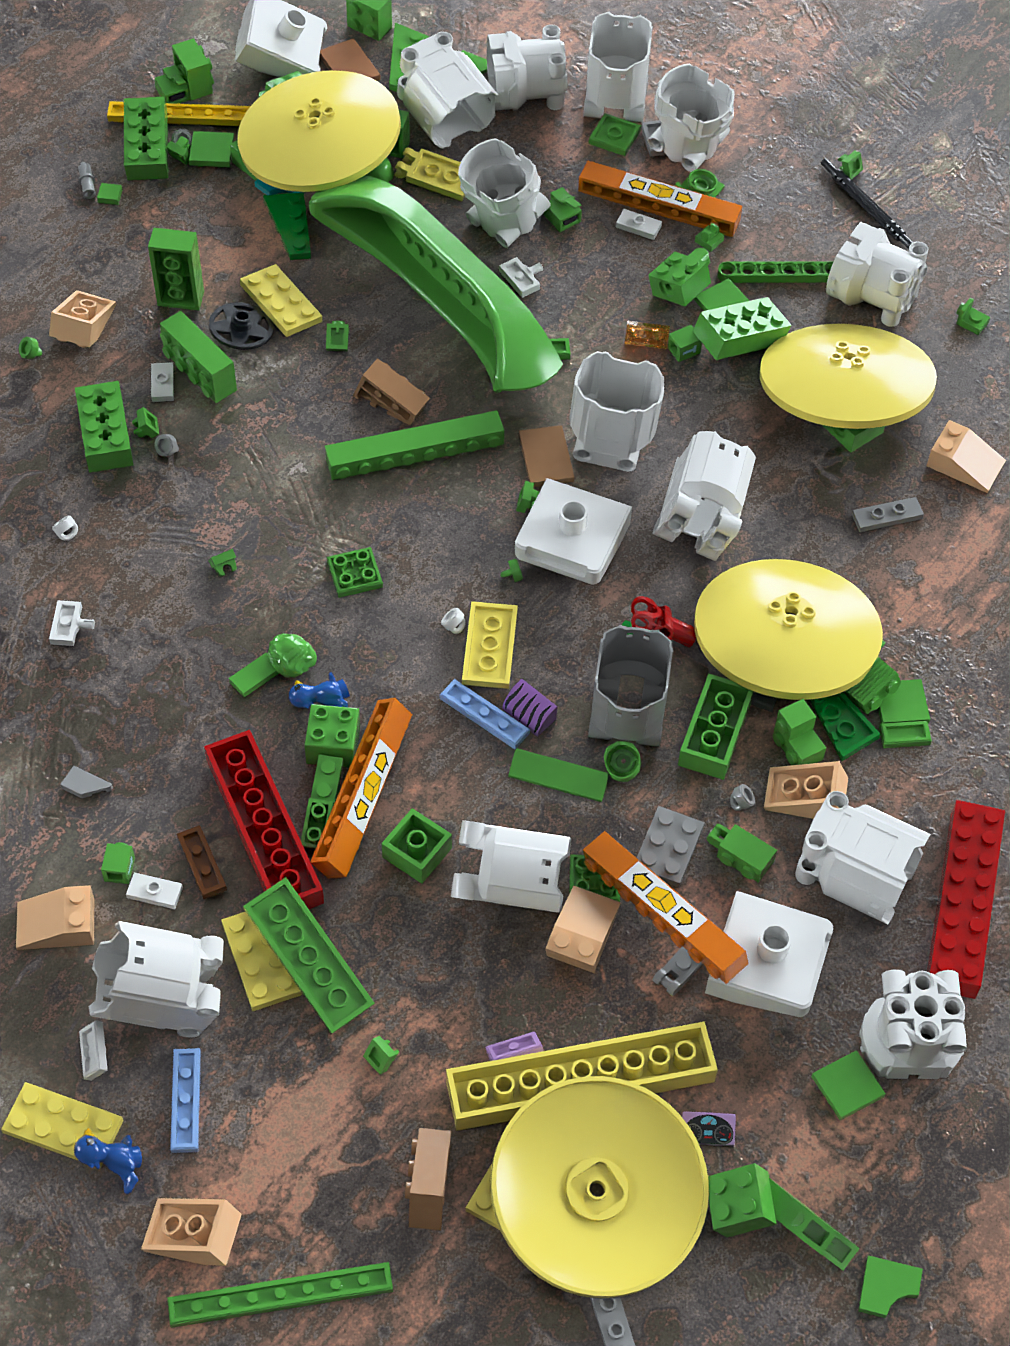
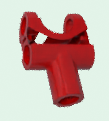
M644 596L636 597L631 602V612L633 614L631 618L632 627L659 630L670 641H676L689 648L695 642L694 626L672 617V611L668 606H658L652 599ZM639 602H643L648 606L644 611H637L634 607ZM637 618L640 619L646 626L640 627L636 625L635 620Z

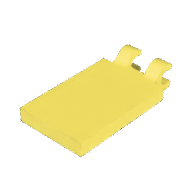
M406 147L403 152L405 157L402 161H398L395 166L397 169L395 172L396 177H406V182L463 201L465 194L461 191V182L458 176L461 162L422 148L420 152Z

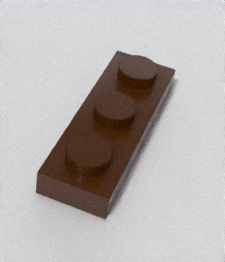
M199 825L177 833V839L203 900L227 891L226 884L201 826Z

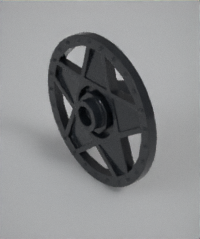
M236 302L222 305L214 310L209 319L211 335L219 343L237 350L256 349L265 345L273 335L274 326L272 320L261 308L252 304ZM223 312L225 319L214 322L216 317ZM263 318L268 324V330L258 325ZM219 334L230 335L231 342L221 337ZM248 338L259 340L254 343L245 344Z

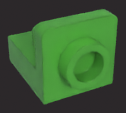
M969 298L965 304L962 303L956 313L958 315L956 324L979 335L989 323L990 317L972 308L974 299Z
M343 321L327 323L326 351L348 352L349 324H345Z

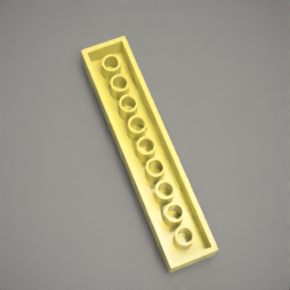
M704 1021L446 1069V1083L456 1131L510 1121L517 1111L539 1092L569 1079L587 1076H606L633 1082L653 1093H660L715 1082L718 1069Z

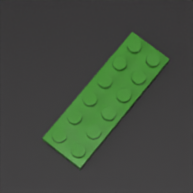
M284 878L243 906L245 912L331 1035L375 1004L287 878Z

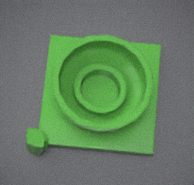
M705 169L693 170L682 184L679 182L675 184L677 187L715 198L725 187L712 172Z

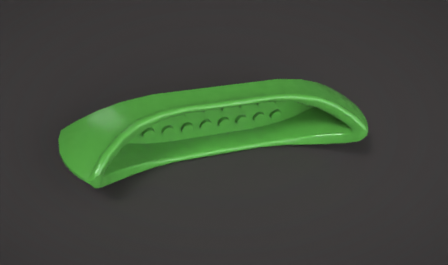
M363 176L346 185L316 191L311 197L309 209L313 217L371 254L399 275L466 340L485 366L494 392L519 391L537 387L554 377L562 368L563 363L543 328L510 287L420 203L401 189L384 180Z

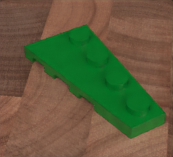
M304 192L263 195V202L275 223V228L278 234H280L289 259H311Z
M844 692L829 697L809 699L841 762L879 739L880 733Z

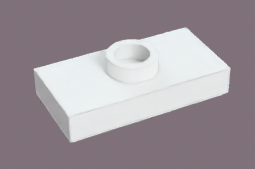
M623 209L616 222V228L652 240L656 238L662 227V221Z
M173 362L151 363L152 402L174 401Z
M134 873L126 896L128 899L175 909L183 885L182 883Z
M96 1020L79 1031L84 1080L90 1081L108 1071L103 1022Z

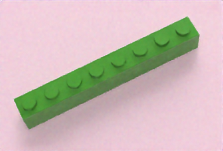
M496 410L326 445V461L332 480L344 479L349 476L367 474L383 469L387 470L392 467L410 465L416 462L430 461L440 457L454 456L455 454L503 445L504 428Z

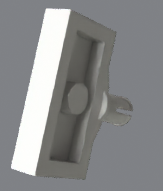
M516 257L499 265V272L522 298L540 290V283L534 277V274L543 271L540 263L527 267Z
M57 601L49 637L50 644L74 646L76 634L80 628L94 629V619L80 618L81 602Z

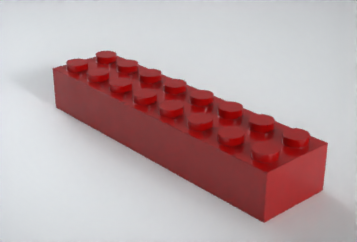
M247 730L204 746L208 766L263 891L265 892L284 878H287L308 909L324 904L322 886L251 731Z
M956 800L950 816L927 972L936 974L944 970L956 971L959 976L961 996L976 999L982 985L1005 810Z

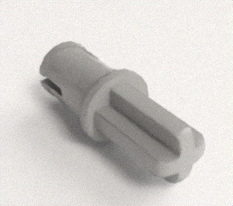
M81 162V165L78 166L80 174L79 184L82 186L83 197L92 199L96 196L94 189L95 178L92 175L90 164Z

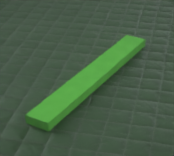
M389 1262L167 1297L170 1326L173 1328L393 1292L390 1265Z

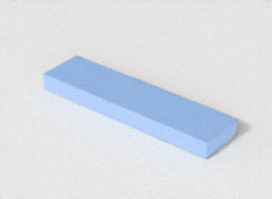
M455 679L440 694V700L513 749H516L530 734L529 728Z
M200 1048L174 1049L171 1153L198 1152Z

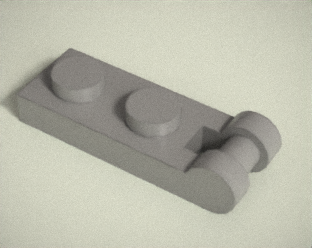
M682 946L667 964L655 974L652 981L658 986L663 985L667 989L666 992L674 996L703 964L701 962L696 963ZM671 974L676 980L673 981L668 976Z

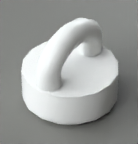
M69 515L59 520L52 527L56 535L63 541L74 538L78 532L77 524ZM69 528H73L68 535L63 534Z
M453 608L445 614L441 624L452 633L459 634L465 627L464 614L458 608Z

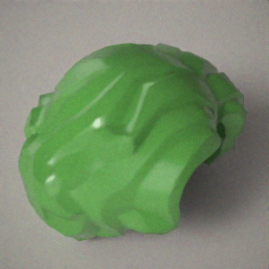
M278 634L269 643L268 657L270 663L284 677L295 678L307 672L309 668L316 664V652L299 635Z

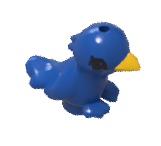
M332 672L329 673V681H325L317 686H310L296 680L294 686L289 691L290 702L295 707L302 709L309 708L311 704L316 702L326 706L348 707V703L344 699L350 697L344 680L336 681Z
M89 1128L84 1131L83 1136L77 1140L74 1146L76 1158L81 1163L91 1168L95 1166L97 1169H100L99 1163L102 1162L110 1171L120 1176L124 1184V1193H131L138 1182L134 1169L140 1168L142 1163L141 1150L138 1146H132L131 1136L126 1135L120 1143L106 1144L96 1138Z

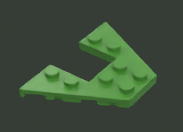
M395 23L389 82L390 90L397 92L399 78L404 75L400 68L402 50L423 39L429 38V36ZM462 50L481 74L487 72V59Z

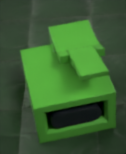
M173 65L163 68L164 75L154 79L155 88L159 95L165 97L166 103L179 104L189 101V88L182 78L183 74L179 71L178 67Z
M563 187L551 192V200H549L551 206L543 215L555 228L561 232L580 223L582 210L579 207L582 204L577 202L575 197L571 196Z

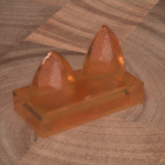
M627 321L625 344L667 349L670 326Z

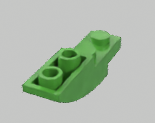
M319 755L311 798L308 801L301 843L305 848L316 849L340 791L343 758Z
M769 1178L776 1219L814 1250L825 1256L841 1270H844L860 1248Z

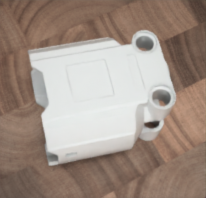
M610 12L595 17L592 25L588 55L584 117L602 118L604 107L610 109H624L623 118L627 121L643 122L653 28L648 19L641 15L630 17L613 15ZM614 21H619V25H614ZM628 22L633 23V27L628 26Z
M439 32L402 50L400 68L404 75L399 78L397 87L398 98L403 100L404 106L433 143L442 149L449 147L453 138L468 131L480 132L486 128L495 117V104L497 96H499L469 57L461 51H454L452 49L453 37L448 32Z
M599 351L583 359L575 377L570 410V426L577 437L573 451L575 459L626 472L635 470L640 450L651 442L656 433L664 395V376H662L656 364L646 360L640 363L613 358L608 352Z
M700 431L693 435L686 450L680 458L677 457L661 515L654 526L653 535L669 542H673L681 532L697 537L694 547L696 548V553L716 561L729 543L736 537L742 524L740 515L756 459L752 450L748 446L741 447L734 442L721 438L716 431ZM720 444L724 445V450L719 449ZM734 451L739 452L738 457L734 455Z
M832 791L827 795L811 823L803 844V852L798 861L795 877L798 882L804 885H810L817 880L820 882L823 894L889 924L895 913L893 907L896 906L906 882L912 879L921 860L923 852L920 847L925 846L931 834L868 805L853 808L848 805L849 801L846 794L840 791ZM804 867H808L812 869V871H806Z
M462 820L459 845L483 850L479 875L454 873L451 897L561 912L564 895L557 886L561 862L570 855V837ZM546 861H551V866H545ZM543 878L549 879L548 885L543 884Z
M118 921L115 924V927L119 930L112 940L101 942L95 954L92 969L98 979L96 1001L88 1006L90 1016L159 1029L177 1030L178 1035L183 1037L199 1036L219 1015L221 991L213 987V984H206L205 982L213 977L222 965L223 939L217 936H205L197 939L187 934ZM104 981H113L112 986L104 985ZM103 997L111 998V1002L103 1001Z

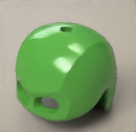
M617 741L606 748L604 764L612 779L619 782H628L634 779L640 772L641 758L634 744ZM622 759L626 760L624 764L621 762Z

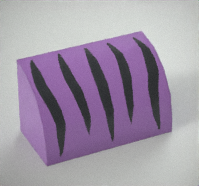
M523 679L511 689L502 707L505 712L529 728L530 732L537 737L557 718V706Z

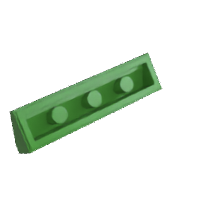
M516 748L508 777L602 802L608 785L609 773Z

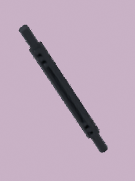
M823 159L821 165L832 175V179L896 241H900L909 250L913 242L906 236V232L841 169H837L828 159Z

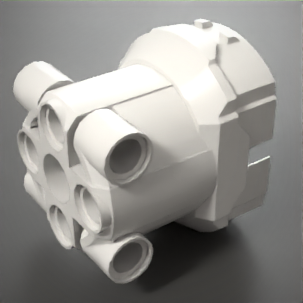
M546 25L543 28L542 39L521 40L519 36L511 31L487 36L489 84L499 95L497 96L495 111L518 110L526 100L547 98V107L552 110L563 108L568 82L564 42L560 40V28L558 26Z
M684 64L668 71L662 80L658 82L659 87L654 98V110L659 121H661V126L649 137L648 144L656 152L664 150V153L671 161L681 162L687 171L692 172L698 169L705 160L713 156L717 145L730 133L729 125L734 117L733 103L735 94L729 85L715 78L714 85L708 82L709 74L697 66Z
M494 138L481 142L468 151L460 163L458 176L461 182V191L467 199L475 204L465 213L467 219L476 227L482 225V228L489 236L495 237L503 247L508 248L520 235L529 233L533 229L536 219L551 204L539 192L541 178L532 161L519 153L520 157H518L511 146L502 140Z
M860 222L850 235L858 239L859 243L856 245L846 241L839 250L828 276L826 293L849 306L863 301L883 309L882 323L886 326L894 327L899 324L901 314L910 309L918 295L920 284L928 268L926 266V258L929 249L923 242H913L909 247V251L890 244L883 229H877Z
M901 970L883 972L884 997L876 999L864 1016L859 1033L862 1045L860 1047L861 1053L864 1054L869 1067L878 1077H885L887 1079H908L909 1075H919L918 1079L947 1078L967 1050L966 1033L963 1025L965 1005L961 998L958 973L952 970H944L936 974L918 971L906 976L905 972ZM919 1014H932L933 1016L923 1017ZM921 1034H928L932 1039H925Z

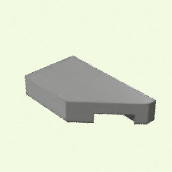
M76 766L72 767L60 784L61 789L80 798L90 797L94 793L105 790L109 792L113 789L111 783Z

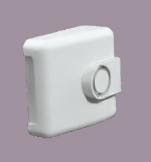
M250 0L245 8L241 28L238 32L235 62L277 77H282L295 71H299L302 75L320 72L318 61L322 37L327 30V24L323 19L282 0Z
M547 478L515 540V555L519 560L588 584H597L601 581L626 534L631 521L632 506Z
M736 891L723 932L746 950L749 964L727 984L720 978L715 979L709 975L705 994L734 1003L791 1016L803 1017L807 1015L832 936L833 924L828 919Z

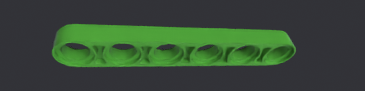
M727 261L719 265L717 277L720 281L729 278L733 283H827L829 274L826 270L831 269L833 262ZM789 269L794 271L795 273L790 275L785 273L784 271ZM810 269L815 271V274H807L805 271ZM730 270L732 274L727 275L722 273V271ZM751 270L753 273L748 275L743 273V271ZM772 270L774 273L769 275L763 271Z

